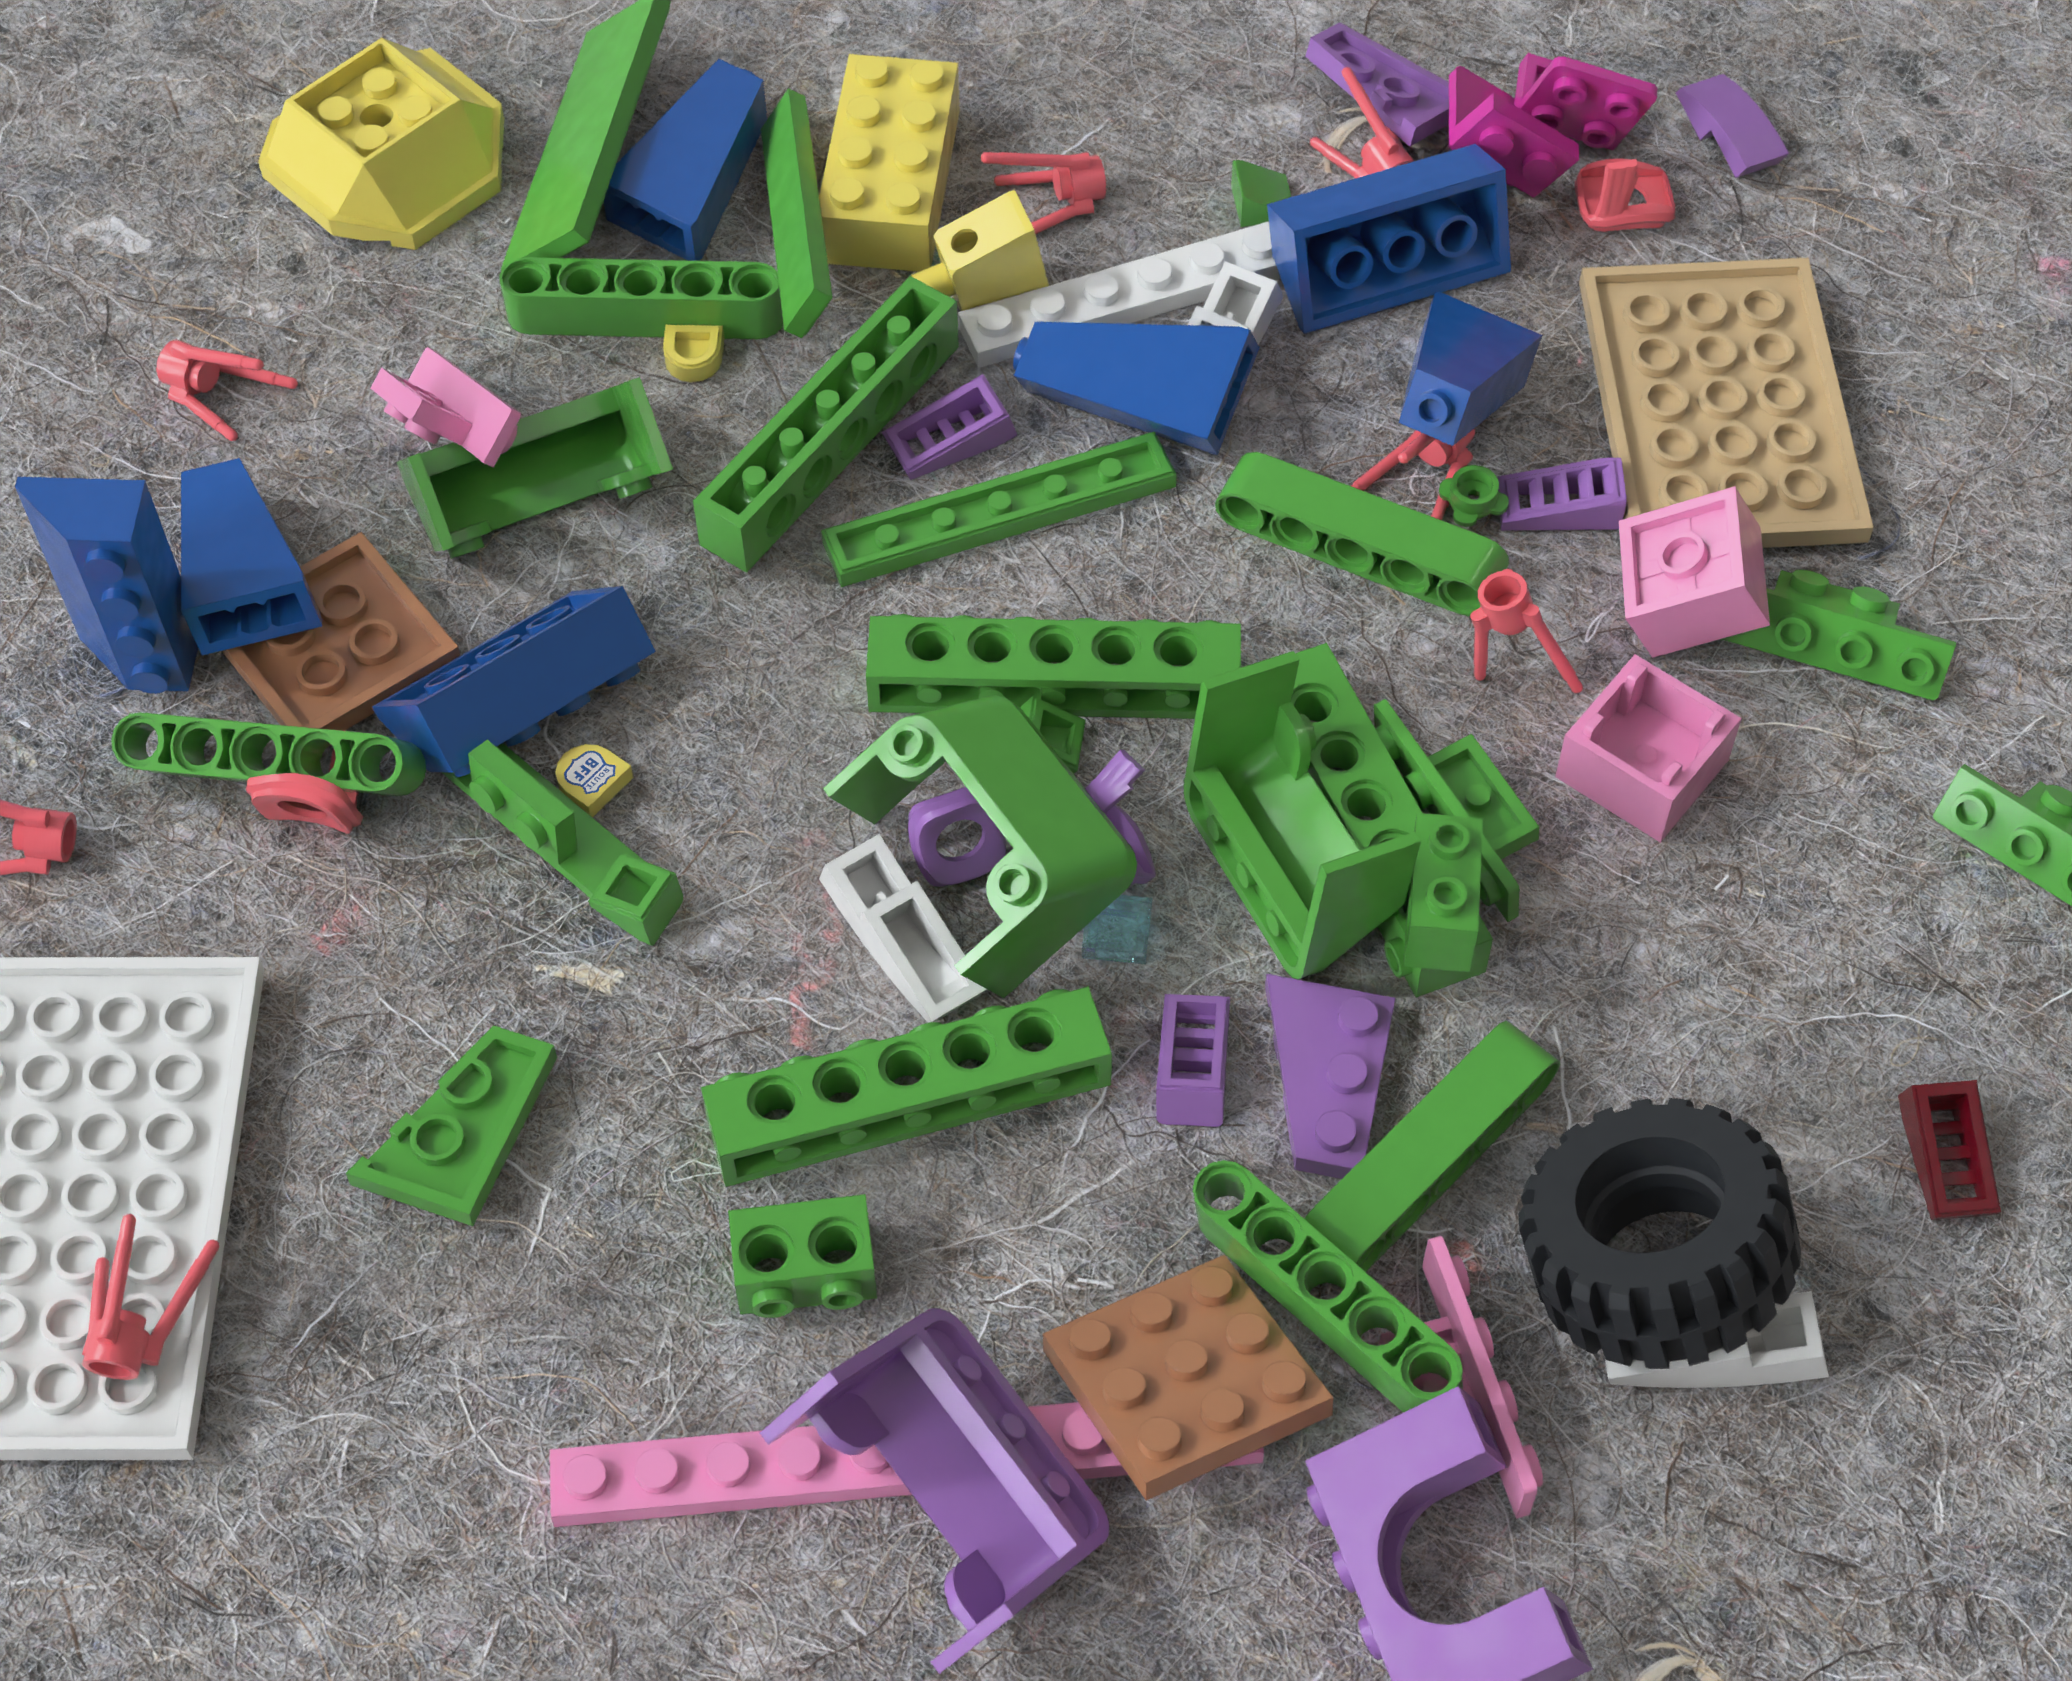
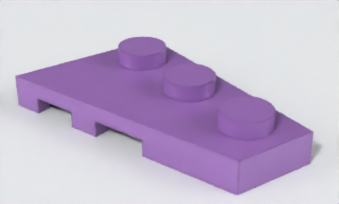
M1340 22L1310 38L1305 57L1354 98L1342 76L1343 68L1350 67L1385 126L1408 146L1416 144L1449 125L1448 81Z
M1266 974L1265 991L1274 1029L1273 1040L1276 1059L1279 1060L1284 1091L1283 1102L1294 1170L1342 1179L1367 1153L1395 998Z

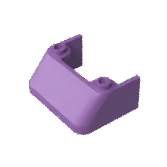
M932 1308L926 1310L829 1371L760 1432L769 1445L809 1419L817 1429L820 1438L828 1446L844 1454L859 1455L875 1445L962 1560L947 1573L944 1589L952 1614L964 1625L968 1632L931 1661V1664L939 1674L1103 1544L1109 1535L1108 1517L1100 1501L968 1328L955 1315L943 1309Z

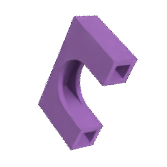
M1459 1386L1305 1460L1314 1483L1306 1489L1309 1502L1321 1524L1325 1527L1331 1526L1339 1550L1332 1553L1335 1569L1346 1589L1350 1593L1357 1592L1366 1615L1358 1620L1362 1638L1372 1656L1376 1660L1383 1659L1391 1681H1569L1593 1670L1564 1600L1545 1587H1541L1473 1620L1451 1625L1434 1624L1424 1621L1413 1609L1405 1594L1400 1568L1402 1549L1405 1539L1418 1517L1428 1507L1442 1498L1507 1468L1480 1403Z

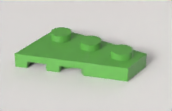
M493 1025L438 1080L440 1088L412 1116L406 1112L389 1129L391 1137L369 1159L362 1156L346 1172L350 1185L474 1226L557 1059L554 1045Z

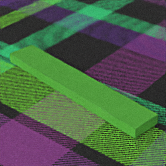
M788 88L762 126L761 136L784 331L803 338L833 297L807 104L804 95Z
M1154 431L821 530L822 543L840 586L845 587L1175 488L1177 474Z

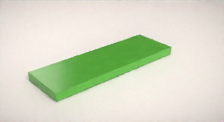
M638 0L586 32L501 266V271L509 262L519 258H561L589 243L671 7L670 0Z

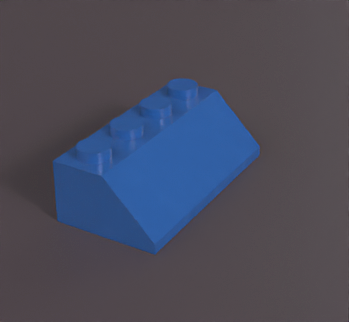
M1477 144L1267 204L1272 256L1299 329L1304 334L1429 297L1438 291H1449L1511 272L1506 169Z
M17 477L16 491L79 639L128 690H140L150 694H158L164 691L189 692L198 646L181 611V575L146 481Z
M623 586L572 591L377 703L372 708L378 719L397 739L411 742L421 750L426 760V769L429 772H454L456 777H461L470 773L468 753L487 739L496 747L503 742L509 747L528 740L540 732L541 728L538 724L540 720L554 712L558 716H564L580 709L591 701L588 694L589 691L606 682L608 687L632 678L641 670L637 663L656 651Z

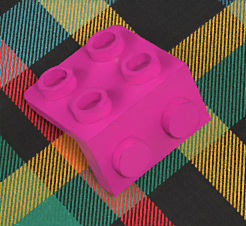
M1527 53L1519 64L1514 105L1567 137L1583 141L1584 144L1593 148H1606L1613 151L1656 102L1658 88L1652 83L1562 56L1550 60Z
M1458 66L1449 74L1450 149L1455 150L1477 144L1506 169L1507 185L1514 186L1533 198L1579 161L1578 143L1516 107L1513 96L1465 67Z

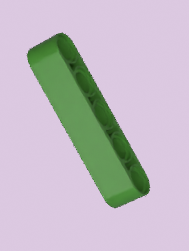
M527 257L509 262L502 269L499 276L508 323L514 330L523 334L664 337L665 325L723 326L724 339H763L776 334L783 326L778 273L775 268L766 263Z
M1248 452L1240 458L1215 502L1216 511L1221 519L1240 531L1465 616H1470L1473 611L1481 607L1478 600V589L1481 583L1489 575L1503 571L1509 565V556L1497 542L1485 536L1259 452Z
M140 712L132 713L122 718L114 728L111 738L112 750L117 760L124 766L166 775L247 782L251 777L298 773L324 779L346 792L404 796L417 790L423 782L426 773V760L416 745L401 739L373 733ZM155 730L158 735V745L156 751L149 757L146 752V742L149 735ZM214 735L217 750L212 760L207 763L204 758V747L207 740ZM273 740L276 746V756L270 767L265 769L262 763L263 749L268 742ZM332 745L336 755L335 764L331 771L324 775L320 760L322 753L327 747ZM392 750L396 760L395 770L390 778L384 781L380 774V762L383 756Z
M1509 1021L1501 1022L1314 1206L1304 1219L1361 1269L1367 1272L1538 1099L1558 1072L1560 1061Z
M1225 1160L1210 1163L1201 1169L1194 1180L1193 1196L1199 1228L1205 1237L1404 1413L1457 1386L1463 1389V1368L1460 1357L1455 1350L1249 1170L1236 1162ZM1224 1196H1233L1241 1200L1238 1206L1226 1211L1216 1210L1210 1206L1213 1201ZM1273 1239L1285 1240L1292 1244L1290 1249L1277 1255L1266 1254L1259 1250L1264 1243ZM1323 1283L1336 1284L1343 1289L1340 1295L1328 1300L1317 1299L1310 1294L1314 1287ZM1373 1328H1384L1395 1335L1392 1341L1380 1346L1370 1345L1360 1338L1363 1333ZM1432 1373L1445 1378L1448 1384L1440 1391L1424 1392L1413 1385V1381L1423 1374Z

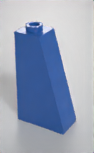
M718 59L616 164L603 200L606 220L687 261H700L708 248L759 139L761 128L767 121L764 80L749 70L740 69Z
M1436 292L1416 348L1398 423L1454 446L1525 387L1543 335L1442 292Z
M1035 322L1029 338L1023 337L1016 348L1013 358V369L1015 370L1014 377L1028 393L1148 433L1155 431L1157 436L1218 455L1260 347L1252 332L1239 326Z
M240 458L181 472V611L201 655L322 627L321 614L304 574Z

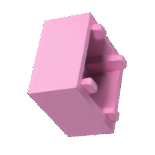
M1735 486L1619 521L1625 619L1652 658L1770 626L1761 527Z
M1634 654L1565 734L1555 777L1661 843L1729 761L1742 718Z

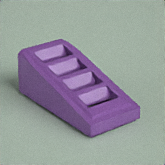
M983 374L882 432L910 480L995 448L1018 436L1009 414ZM983 412L985 417L975 421L973 416ZM962 421L965 428L956 433L951 424ZM940 429L945 440L935 444L929 432ZM918 437L926 450L915 456L907 441Z
M1621 458L1592 459L1498 476V491L1506 494L1509 499L1508 509L1504 514L1500 515L1501 530H1619V521L1623 520L1626 508V490ZM1544 494H1554V503L1545 505ZM1569 494H1579V499L1570 500ZM1519 495H1529L1531 507L1520 509Z
M1165 994L1156 1086V1119L1159 1123L1206 1127L1222 1125L1230 997ZM1177 1023L1214 1024L1215 1029L1181 1028L1176 1026ZM1175 1047L1212 1048L1213 1050H1210V1049L1175 1048ZM1173 1070L1187 1072H1206L1211 1074L1173 1072Z

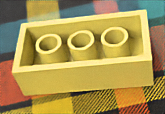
M849 54L819 195L828 264L917 272L932 266L935 250L933 236L939 228L960 112L958 63Z

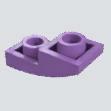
M1721 74L1681 87L1676 92L1699 139L1715 137L1735 178L1776 165L1789 154L1779 134L1759 106L1741 87L1726 75Z

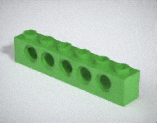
M909 276L693 500L699 545L747 573L959 348L957 301Z
M907 614L870 616L866 665L869 712L923 713L991 695L1005 697L1018 707H1021L1032 696H1035L1080 717L1195 719L1202 680L1241 668V624L1220 623L1213 620L1191 623L1159 622L1153 619L1138 621H1098L1093 618L1045 620L1026 616L1014 619L974 618L967 615H958L952 618L914 617Z
M1324 643L1297 652L1296 655L1300 661L1291 702L1299 714H1305L1309 720L1317 721L1311 722L1316 735V747L1311 751L1308 771L1360 850L1414 832L1416 814L1422 813L1329 645ZM1330 768H1342L1345 771H1336ZM1367 816L1374 820H1361L1356 817ZM1407 896L1404 905L1378 926L1385 940V955L1392 972L1397 978L1405 977L1416 998L1480 975L1487 970L1493 938L1480 915L1478 936L1470 972L1404 967Z
M1089 986L1073 991L1056 989L1044 993L1034 1001L1007 1008L1004 1006H990L978 1011L973 1017L946 1024L939 1022L925 1023L915 1027L907 1034L880 1041L876 1039L859 1040L850 1044L845 1050L815 1058L812 1056H797L785 1061L780 1067L753 1074L744 1072L728 1074L714 1084L701 1087V1092L725 1187L1110 1086L1112 1052ZM1034 1042L1047 1046L1046 1049L1037 1052L1027 1051L1021 1047ZM967 1059H976L984 1063L977 1068L971 1069L957 1065ZM902 1076H914L920 1079L918 1082L906 1086L893 1082ZM841 1092L855 1095L853 1099L842 1103L828 1100L834 1094ZM776 1109L791 1112L786 1117L778 1120H770L763 1117L766 1113Z

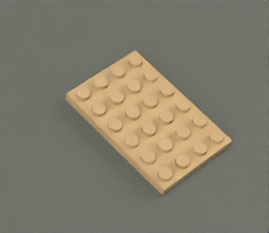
M1809 258L1582 268L1579 286L1612 458L1622 459L1626 490L1624 519L1735 486L1761 527L1762 548L1869 543L1874 527Z

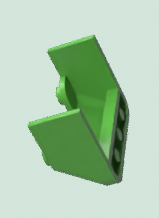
M640 377L519 419L517 434L513 444L505 453L499 456L494 468L483 463L455 442L397 462L404 484L434 550H448L451 559L485 547L481 536L493 530L614 488L619 499L652 488L649 476L673 470Z
M1291 651L1202 680L1183 790L1185 803L1194 825L1285 971L1292 978L1298 980L1323 971L1404 905L1407 892L1410 889V881L1421 840L1415 832L1363 850L1358 848L1308 771L1311 751L1316 747V735L1309 718L1305 714H1299L1291 702L1300 661L1296 653Z
M991 695L907 716L898 720L832 779L823 790L829 798L875 825L945 762L950 765L1013 847L993 867L986 885L988 901L1003 922L954 965L960 975L1005 998L1128 889L1136 874L1137 861L1131 846L1024 711L1005 697Z

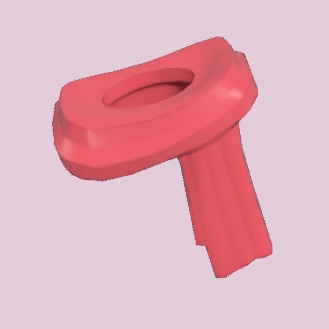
M1605 159L1587 164L1579 171L1576 177L1575 192L1583 221L1595 231L1661 228L1666 222L1675 219V203L1667 174L1660 167L1637 161V159ZM1634 189L1644 196L1646 203L1628 206Z
M334 749L332 752L329 772L334 767L336 760ZM283 773L251 777L247 780L246 792L251 796L252 804L259 813L269 820H294L317 823L346 834H350L354 827L361 825L363 816L356 808L358 793L346 792L324 779L306 774Z

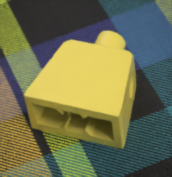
M1015 189L938 229L933 238L941 263L911 275L913 278L949 297L953 296L957 301L960 312L1049 286L1035 230Z

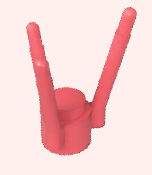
M1350 67L1343 68L1342 76L1376 136L1370 139L1361 150V157L1363 158L1361 167L1318 137H1313L1310 140L1311 147L1354 178L1414 162L1404 149L1398 136L1383 123L1353 70Z
M984 152L981 155V161L986 164L1054 167L1053 170L997 175L994 178V183L997 186L1053 182L1057 199L1059 201L1068 200L1070 205L1031 222L1035 234L1074 216L1094 213L1093 201L1105 198L1106 178L1102 161L1098 155L1089 156L1088 152L1072 155Z
M177 339L170 341L164 346L157 361L156 371L159 380L171 386L168 392V399L186 406L229 441H235L238 438V433L194 397L195 394L200 392L206 393L212 390L218 381L220 372L289 389H295L298 385V381L293 377L262 369L264 364L260 359L200 348Z
M1475 428L1454 446L1415 430L1405 442L1350 486L1364 491L1399 462L1403 464L1408 463L1417 455L1431 466L1439 467L1449 464L1450 468L1446 478H1452L1459 469L1467 466L1473 459V455L1467 449V446L1474 438ZM1438 495L1431 517L1442 520L1449 502L1441 499Z
M1504 569L1489 575L1478 589V600L1481 607L1470 615L1475 629V679L1482 681L1486 677L1489 630L1494 629L1504 635H1515L1530 627L1572 692L1580 693L1583 685L1544 623L1539 607L1533 604L1523 576L1512 569Z
M0 800V816L15 820L12 831L13 848L24 851L25 858L0 861V875L23 872L48 875L51 861L63 863L69 861L74 850L77 833L76 817L72 812L29 808Z
M133 1214L123 1216L110 1282L108 1281L109 1260L101 1257L95 1264L89 1331L82 1352L84 1356L82 1366L92 1373L120 1380L138 1378L142 1363L157 1366L165 1340L219 1250V1242L212 1239L205 1244L152 1333L149 1334L144 1330L146 1319L143 1316L121 1309L136 1226V1218Z

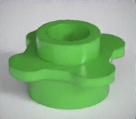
M1469 465L1459 469L1452 478L1444 479L1439 486L1440 498L1450 503L1454 510L1453 520L1463 527H1471L1476 524L1477 519L1490 514L1502 515L1508 509L1509 504L1507 495L1498 491L1499 481L1497 476L1490 469L1480 465ZM1475 495L1479 498L1474 500L1470 499L1468 496Z

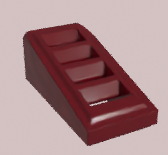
M1977 1080L1911 1085L1899 1094L1898 1100L1902 1121L1930 1219L1940 1220L1989 1216L2001 1213ZM1952 1111L1955 1121L1933 1123L1931 1112ZM1959 1135L1962 1146L1937 1148L1935 1137ZM1966 1159L1969 1171L1942 1173L1941 1161ZM1973 1184L1977 1196L1947 1199L1945 1186Z

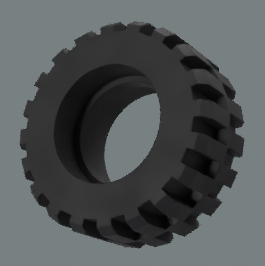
M1669 1098L1668 1105H1653L1651 1099L1631 1101L1632 1108L1614 1113L1613 1108L1610 1107L1593 1115L1594 1122L1583 1128L1577 1123L1564 1132L1559 1138L1561 1146L1558 1149L1550 1146L1534 1166L1537 1175H1530L1521 1195L1523 1207L1518 1214L1519 1231L1540 1301L1545 1304L1548 1317L1559 1331L1570 1334L1572 1343L1592 1354H1596L1602 1349L1605 1360L1626 1366H1631L1633 1360L1644 1361L1645 1367L1648 1369H1669V1362L1686 1359L1688 1365L1692 1366L1709 1361L1708 1353L1724 1348L1728 1354L1747 1342L1746 1333L1753 1328L1758 1332L1762 1331L1777 1315L1775 1303L1783 1305L1789 1299L1796 1284L1794 1273L1799 1269L1801 1263L1799 1231L1787 1176L1783 1172L1781 1159L1773 1146L1763 1141L1761 1133L1746 1121L1738 1118L1732 1123L1729 1112L1706 1104L1702 1110L1696 1109L1693 1102L1686 1099ZM1688 1212L1713 1220L1704 1231L1693 1239L1663 1251L1632 1253L1606 1246L1626 1226L1639 1219L1658 1213Z

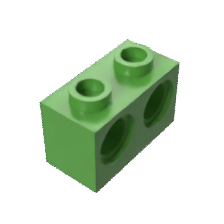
M1417 813L1414 832L1421 840L1410 881V889L1407 894L1404 967L1470 972L1479 928L1483 818Z
M866 1194L728 1210L734 1283L740 1315L754 1313L756 1316L763 1318H776L789 1314L794 1308L823 1305L829 1309L841 1310L855 1307L863 1300L877 1298ZM834 1250H846L854 1254L849 1260L838 1264L823 1260L826 1254ZM767 1258H777L785 1262L780 1268L771 1272H761L754 1269L757 1263Z

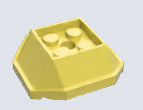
M380 38L285 100L281 115L271 122L258 163L262 177L331 235L362 241H391L392 246L416 250L501 192V160L504 136L502 104L432 48L415 51Z

